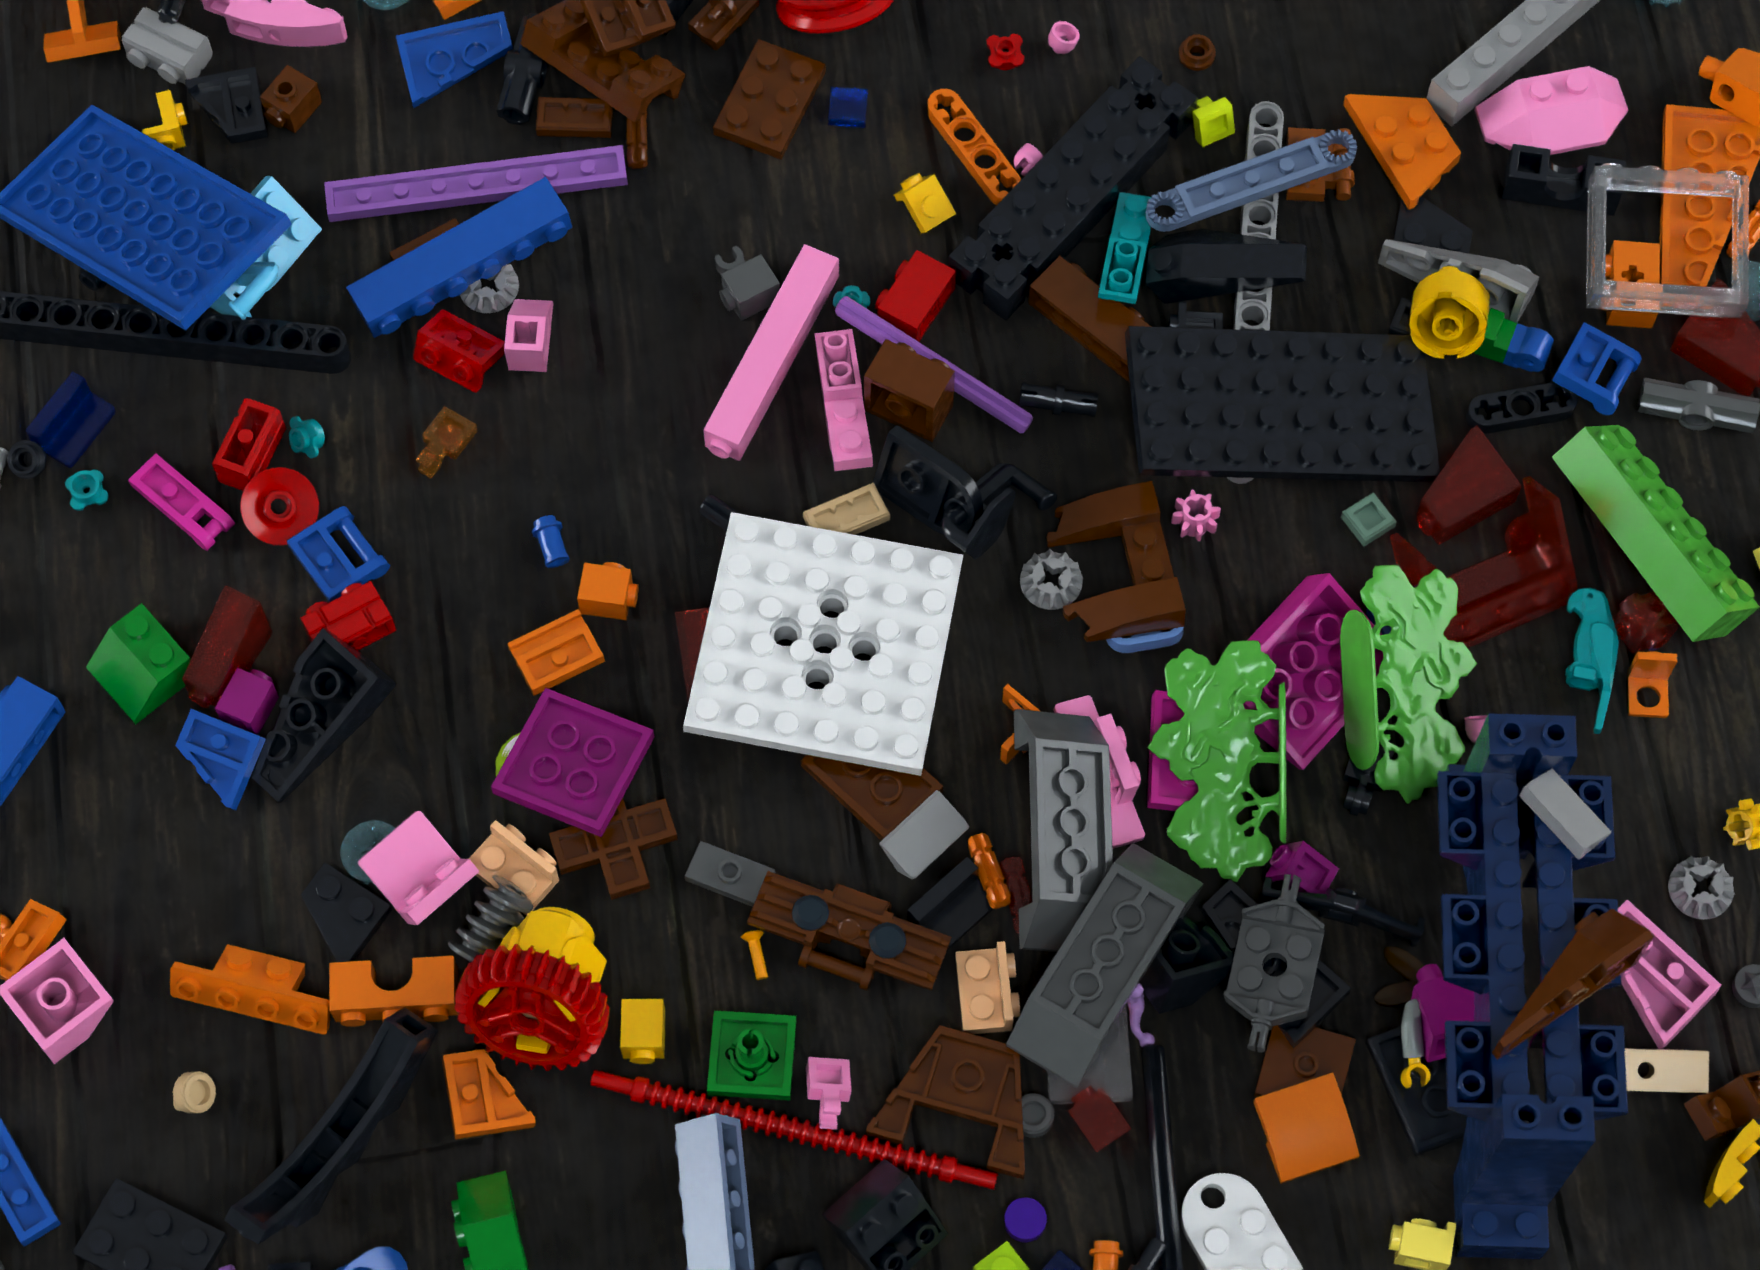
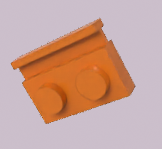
M579 609L507 643L509 651L513 655L533 696L543 692L545 688L550 689L605 662L604 655L589 627L583 620Z

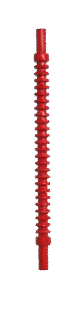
M594 1070L591 1078V1086L629 1095L631 1101L643 1104L646 1100H649L651 1106L661 1103L662 1109L673 1106L674 1112H678L679 1108L684 1109L685 1115H689L691 1111L696 1112L697 1118L701 1117L702 1114L719 1113L740 1119L743 1130H746L748 1126L753 1127L755 1133L763 1129L766 1136H769L771 1132L776 1133L778 1139L786 1135L789 1142H792L794 1138L799 1139L801 1145L809 1141L812 1148H815L817 1144L823 1145L822 1149L824 1151L832 1147L835 1154H838L840 1150L846 1151L847 1157L855 1153L858 1160H862L863 1156H867L870 1163H873L875 1159L880 1160V1162L886 1159L895 1167H898V1165L904 1166L905 1172H908L910 1168L915 1169L916 1175H920L921 1171H925L928 1178H931L933 1174L938 1175V1180L946 1183H952L953 1180L992 1190H994L996 1185L997 1173L959 1164L954 1157L945 1155L942 1159L937 1158V1153L927 1156L925 1150H921L920 1153H915L913 1147L903 1150L902 1144H898L897 1147H892L890 1141L880 1144L879 1138H874L873 1141H869L867 1135L857 1138L855 1132L846 1135L844 1129H840L839 1132H834L833 1129H820L819 1123L816 1126H811L809 1120L799 1123L798 1117L788 1120L786 1114L776 1117L775 1111H771L770 1114H765L763 1108L753 1111L752 1105H748L747 1108H741L740 1102H736L735 1106L730 1105L728 1099H725L723 1103L718 1102L717 1096H713L712 1100L707 1099L705 1093L698 1097L695 1096L694 1090H690L689 1094H686L682 1087L674 1091L671 1084L663 1088L661 1087V1082L656 1081L653 1085L650 1084V1079L637 1076L634 1080Z

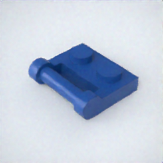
M1584 322L1552 381L1593 403L1595 410L1599 413L1611 415L1619 404L1618 396L1630 373L1637 370L1642 358L1635 349ZM1608 358L1616 361L1617 367L1604 388L1595 382Z
M346 506L337 508L287 540L291 551L329 602L340 597L341 592L349 585L354 583H361L363 585L371 579H378L386 574L390 568V564L384 556L377 555L353 522L354 516ZM340 530L364 564L355 568L330 533Z

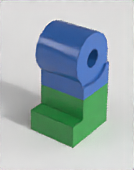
M1491 308L1488 314L1484 341L1474 354L1514 368L1518 367L1531 372L1542 371L1545 368L1554 343L1552 336L1542 329L1526 327L1505 319L1504 312Z

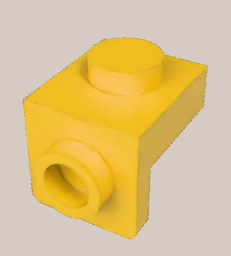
M171 90L156 93L163 124L143 129L142 133L172 150L185 147L186 144L181 126L188 124L182 102L175 104Z
M917 173L902 181L900 185L903 189L894 194L897 202H904L921 233H926L956 214L935 174L922 177L920 173Z

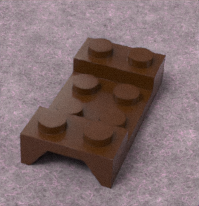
M564 0L528 19L520 42L525 48L633 122L641 118L653 98L664 93L673 100L678 98L685 77V73L673 66L669 60L658 55L644 61L637 53L627 49L603 57L579 0Z

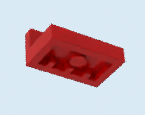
M442 309L418 330L413 359L476 393L482 388L484 373L505 354V341Z

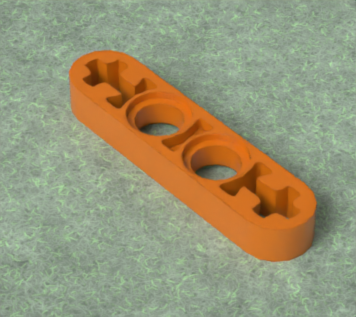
M938 89L930 95L928 99V117L991 202L997 206L1008 192L1005 190L999 192L1000 183L996 177L1000 174V181L1004 187L1009 188L1013 186L1012 189L1022 180L957 93L950 89ZM942 103L945 107L951 105L950 114L953 118L951 122L950 116L945 109L938 110V104ZM968 128L974 132L975 136L969 141H961L955 137L954 133L958 129ZM981 155H988L995 160V164L990 168H981L976 165L975 159Z

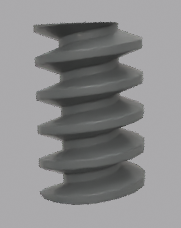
M492 876L499 885L498 889L486 886L483 889L490 899L489 903L475 901L474 905L481 912V915L479 917L471 914L465 916L472 926L471 930L457 928L456 932L463 939V942L461 944L452 941L448 942V946L454 952L470 962L474 960L476 955H483L486 949H492L496 952L502 939L512 928L511 925L518 927L524 920L520 912L529 913L533 909V904L525 893L501 876Z

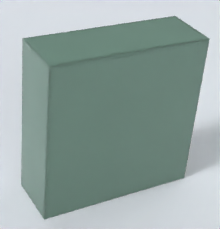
M1374 492L1342 511L1341 514L1342 520L1363 547L1395 528L1397 523Z

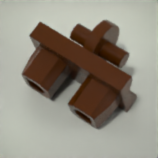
M709 0L688 23V28L698 35L707 46L713 50H718L725 43V40L739 26H742L749 18V15L759 6V0Z

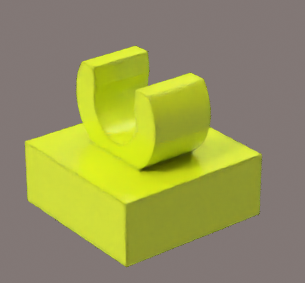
M1208 96L1197 100V109L1192 111L1195 139L1202 147L1235 133L1233 108L1226 97L1214 102Z

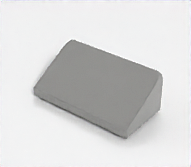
M1553 769L1530 781L1524 786L1520 794L1523 801L1578 860L1612 833Z
M936 790L879 844L899 873L910 879H915L967 831L969 825L942 793Z

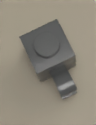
M738 246L732 247V254L735 261L733 263H725L718 254L715 256V265L722 278V290L719 291L720 298L728 311L734 309L742 321L770 307L780 290V283L761 254L745 262L742 250Z

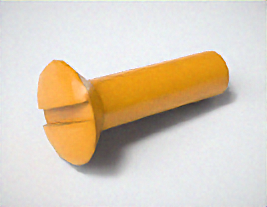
M752 930L741 935V939L748 942L756 980L768 978L760 939L764 934L762 930Z

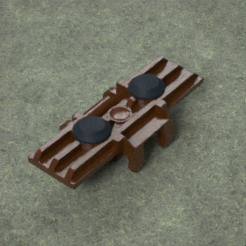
M767 871L747 920L748 925L803 944L804 947L798 966L806 969L809 965L859 983V988L868 991L876 971L932 991L952 939L948 935L895 917L894 913H891V902L838 883L833 891L827 889L823 891ZM832 939L855 946L860 949V955L867 959L866 968L818 952L815 948L818 942L830 944Z

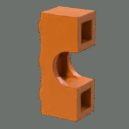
M454 956L412 958V976L409 982L401 989L395 991H386L376 985V971L371 960L329 963V1011L334 1021L341 1022L343 1026H362L366 1024L367 1020H382L383 1022L384 1019L405 1007L417 1016L424 1017V1020L429 1022L448 1020L449 1016L459 1014L454 1009L456 1004L455 995L458 987V966Z

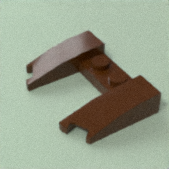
M1153 481L1122 486L1093 494L1058 507L1055 510V517L1060 518V522L1056 532H1048L1046 537L1047 548L1121 536L1134 585L1063 606V615L1068 622L1079 616L1089 626L1090 629L1084 634L1086 642L1185 626L1186 608L1178 578L1174 577L1160 523L1161 512Z

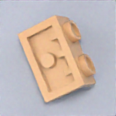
M495 820L490 825L491 835L469 858L480 871L476 876L493 889L499 888V885L492 877L493 875L507 879L525 893L533 904V911L559 882L558 873L555 868L557 862L543 849L538 848L537 851H534L525 844V836L513 825L508 824L504 827Z
M1005 941L997 942L996 948L955 952L963 1032L983 1034L1012 1031L1013 1018L1020 1016L1018 992L1011 993L1009 978L1016 977L1014 953H1006Z

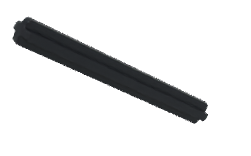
M1148 1045L1142 1049V1065L1156 1236L1158 1240L1167 1245L1159 1259V1270H1183L1165 1050L1161 1045Z

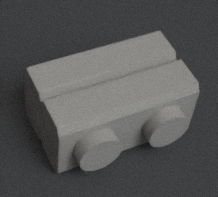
M147 7L142 8L134 19V24H131L122 36V43L127 54L126 57L133 65L141 69L149 66L157 70L164 80L172 84H176L177 81L185 84L186 79L198 77L201 69L205 68L213 54L207 36L178 22L174 24L163 23L159 20V14Z

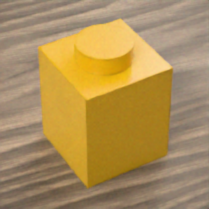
M622 999L620 1048L623 1059H630V1062L635 1064H651L655 1062V1059H664L665 1006L663 999Z

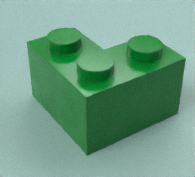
M501 1171L457 1182L458 1199L452 1200L451 1204L459 1248L467 1246L470 1257L463 1258L465 1270H528L507 1172Z

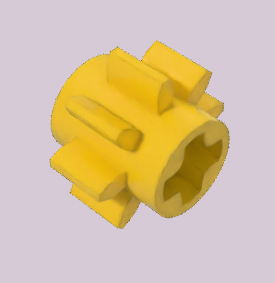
M1752 798L1739 800V808L1726 810L1729 817L1723 830L1727 831L1733 839V846L1746 843L1748 850L1760 848V803L1754 805Z

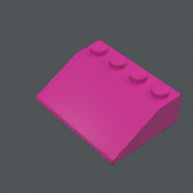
M1330 573L1307 576L1247 640H1258L1261 644V652L1269 655L1270 659L1276 664L1275 675L1263 688L1261 699L1269 708H1278L1279 685L1285 682L1286 759L1299 770H1304L1345 725L1340 648L1341 625L1348 611L1355 609L1363 613ZM1369 620L1371 628H1373L1374 624ZM1375 648L1377 677L1383 660V652ZM1246 701L1243 704L1245 709L1257 710L1255 703L1252 701ZM1269 719L1255 726L1254 733L1278 752V720Z

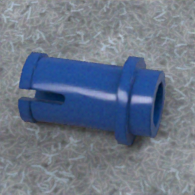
M553 515L543 516L533 522L532 534L533 537L538 538L546 567L555 568L569 562L570 558L560 530L563 528L562 523L557 521Z

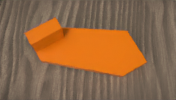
M67 0L71 29L44 34V53L47 63L121 50V33L118 22L113 21L88 26L84 0Z

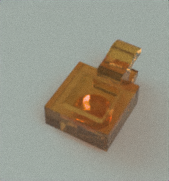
M444 406L422 434L423 441L428 445L416 459V462L421 464L418 471L432 478L439 470L445 455L456 460L477 433V425Z

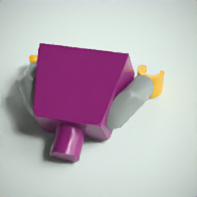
M1428 964L1419 969L1416 974L1419 983L1413 988L1411 1000L1404 1006L1401 1038L1403 1057L1408 1058L1409 1066L1402 1071L1400 1080L1407 1089L1412 1085L1410 1077L1412 1070L1419 1073L1421 1087L1425 1086L1430 1080V1071L1425 1065L1421 1064V1057H1425L1427 1062L1446 1058L1445 1021H1474V992L1444 981L1443 974L1436 964Z

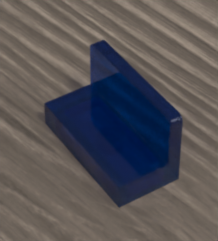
M72 371L28 426L26 432L30 440L40 444L48 456L68 468H72L110 421L116 410L112 404L91 393L85 378Z

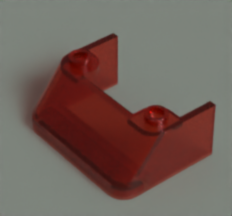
M1530 476L1522 479L1529 512L1514 519L1507 527L1505 533L1507 551L1446 577L1452 578L1458 586L1457 615L1450 620L1448 627L1444 631V636L1448 640L1463 642L1467 648H1470L1567 605L1572 593L1577 591V580L1560 498ZM1398 533L1390 535L1396 564L1403 570L1413 587H1417L1419 581L1424 576L1430 574L1434 569H1438Z

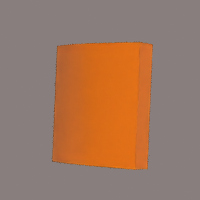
M1334 1073L1254 1099V1106L1268 1140L1266 1146L1280 1184L1360 1157L1351 1122Z

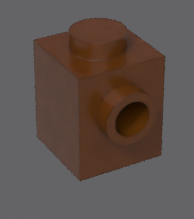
M289 65L281 71L260 96L265 111V118L275 127H285L295 134L322 103L317 82Z

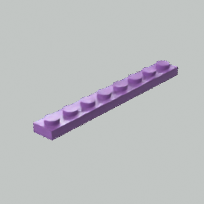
M623 145L324 182L327 215L329 222L502 201L544 177H547L557 194L628 185Z

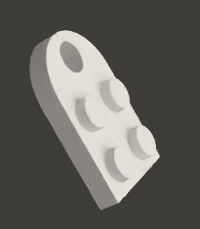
M1216 1173L1200 1179L1189 1189L1181 1208V1226L1187 1241L1204 1270H1303L1302 1265L1263 1198L1250 1182L1237 1175ZM1207 1188H1216L1222 1192L1225 1200L1224 1204L1219 1208H1209L1203 1204L1201 1193Z

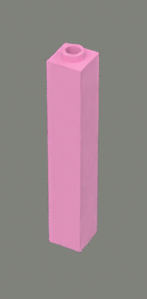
M806 244L802 247L703 430L705 447L714 455L724 459L731 457L738 461L741 460L839 278V258Z

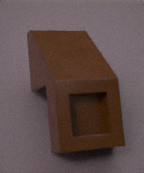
M1760 1071L1740 1075L1717 1091L1695 1096L1684 1103L1685 1108L1705 1141L1725 1136L1749 1124L1753 1119L1757 1120L1760 1118Z

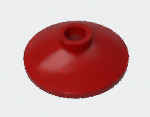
M276 467L256 474L247 483L240 500V512L246 528L257 539L271 545H288L287 540L317 521L319 500L314 486L304 475L293 469ZM275 499H280L285 504V509L281 514H275L271 510V503Z

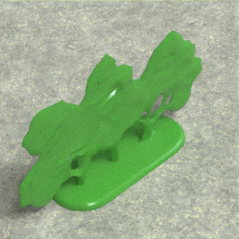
M1380 565L1374 567L1373 577L1366 581L1365 586L1360 591L1362 602L1373 613L1376 624L1371 628L1366 616L1362 612L1353 609L1347 612L1341 625L1340 648L1345 738L1349 756L1354 765L1361 770L1371 768L1376 762L1379 742L1381 743L1385 753L1377 762L1374 771L1375 783L1383 790L1399 791L1408 804L1412 800H1418L1424 788L1437 787L1438 771H1446L1448 764H1456L1465 752V746L1456 727L1436 712V704L1439 699H1450L1459 688V679L1467 676L1477 665V662L1463 642L1448 640L1444 636V631L1448 627L1450 620L1457 615L1458 586L1452 578H1446L1439 569H1434L1419 581L1417 587H1413L1399 565ZM1382 627H1391L1389 634L1380 635ZM1375 648L1383 652V660L1377 677ZM1377 688L1385 689L1390 697V710L1381 722L1378 721ZM1394 715L1398 717L1395 725L1388 724L1389 718ZM1385 730L1398 732L1404 738L1403 747L1400 748L1390 743V734H1384ZM1393 750L1397 753L1398 759H1390L1389 751Z
M1258 640L1230 642L1216 665H1211L1207 657L1194 652L1192 649H1186L1180 653L1178 658H1172L1166 664L1164 670L1167 696L1176 702L1178 707L1184 712V716L1180 721L1162 724L1147 747L1158 758L1167 759L1170 762V770L1181 781L1194 780L1198 786V792L1176 810L1167 829V835L1179 848L1187 850L1190 859L1196 862L1200 868H1217L1223 879H1231L1234 882H1238L1246 868L1264 866L1272 858L1273 847L1268 837L1259 829L1263 818L1271 810L1279 815V838L1283 844H1286L1285 682L1279 685L1278 708H1269L1261 699L1263 688L1275 675L1276 664L1270 659L1269 655L1261 652V644ZM1246 701H1252L1255 703L1257 710L1245 709L1243 704ZM1269 719L1278 720V752H1264L1260 748V742L1254 733L1255 726ZM1257 763L1278 764L1279 791L1275 795L1260 797L1251 787L1250 771ZM1248 792L1252 794L1254 799L1245 801L1242 793ZM1257 805L1258 810H1252L1254 818L1242 825L1237 823L1236 817L1245 807ZM1249 827H1255L1254 835L1250 837L1245 836V830Z

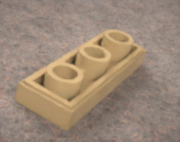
M1625 1048L1627 1091L1709 1093V1051ZM1646 1062L1649 1065V1072L1646 1076L1641 1077L1638 1074V1067L1641 1063Z

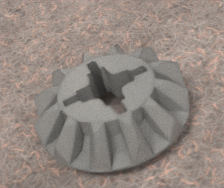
M507 264L503 266L496 275L487 279L490 281L495 278L494 283L497 292L487 286L482 288L481 280L470 284L466 291L460 294L465 305L480 313H495L508 307L515 300L519 291L518 276L512 265Z
M1051 549L1041 554L1034 553L1032 558L1026 564H1023L1020 575V586L1024 596L1035 606L1047 610L1061 609L1063 606L1073 603L1079 596L1083 584V576L1078 562H1074L1069 558L1066 552L1061 554L1053 552ZM1044 568L1052 575L1061 574L1058 579L1059 588L1051 582L1041 584L1045 580Z
M1690 856L1688 859L1677 864L1669 877L1668 890L1674 905L1681 912L1695 919H1712L1721 915L1727 910L1735 895L1733 877L1729 876L1725 870L1724 863L1718 864L1710 860L1709 856L1703 858ZM1710 877L1711 884L1708 889L1711 894L1703 891L1701 894L1692 897L1691 895L1696 887V882L1693 879L1702 881Z

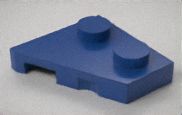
M190 709L175 746L187 760L193 763L202 779L212 786L221 797V802L226 807L237 810L266 739Z

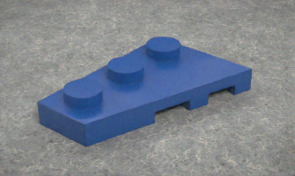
M504 11L396 35L413 108L506 55L509 50H513Z

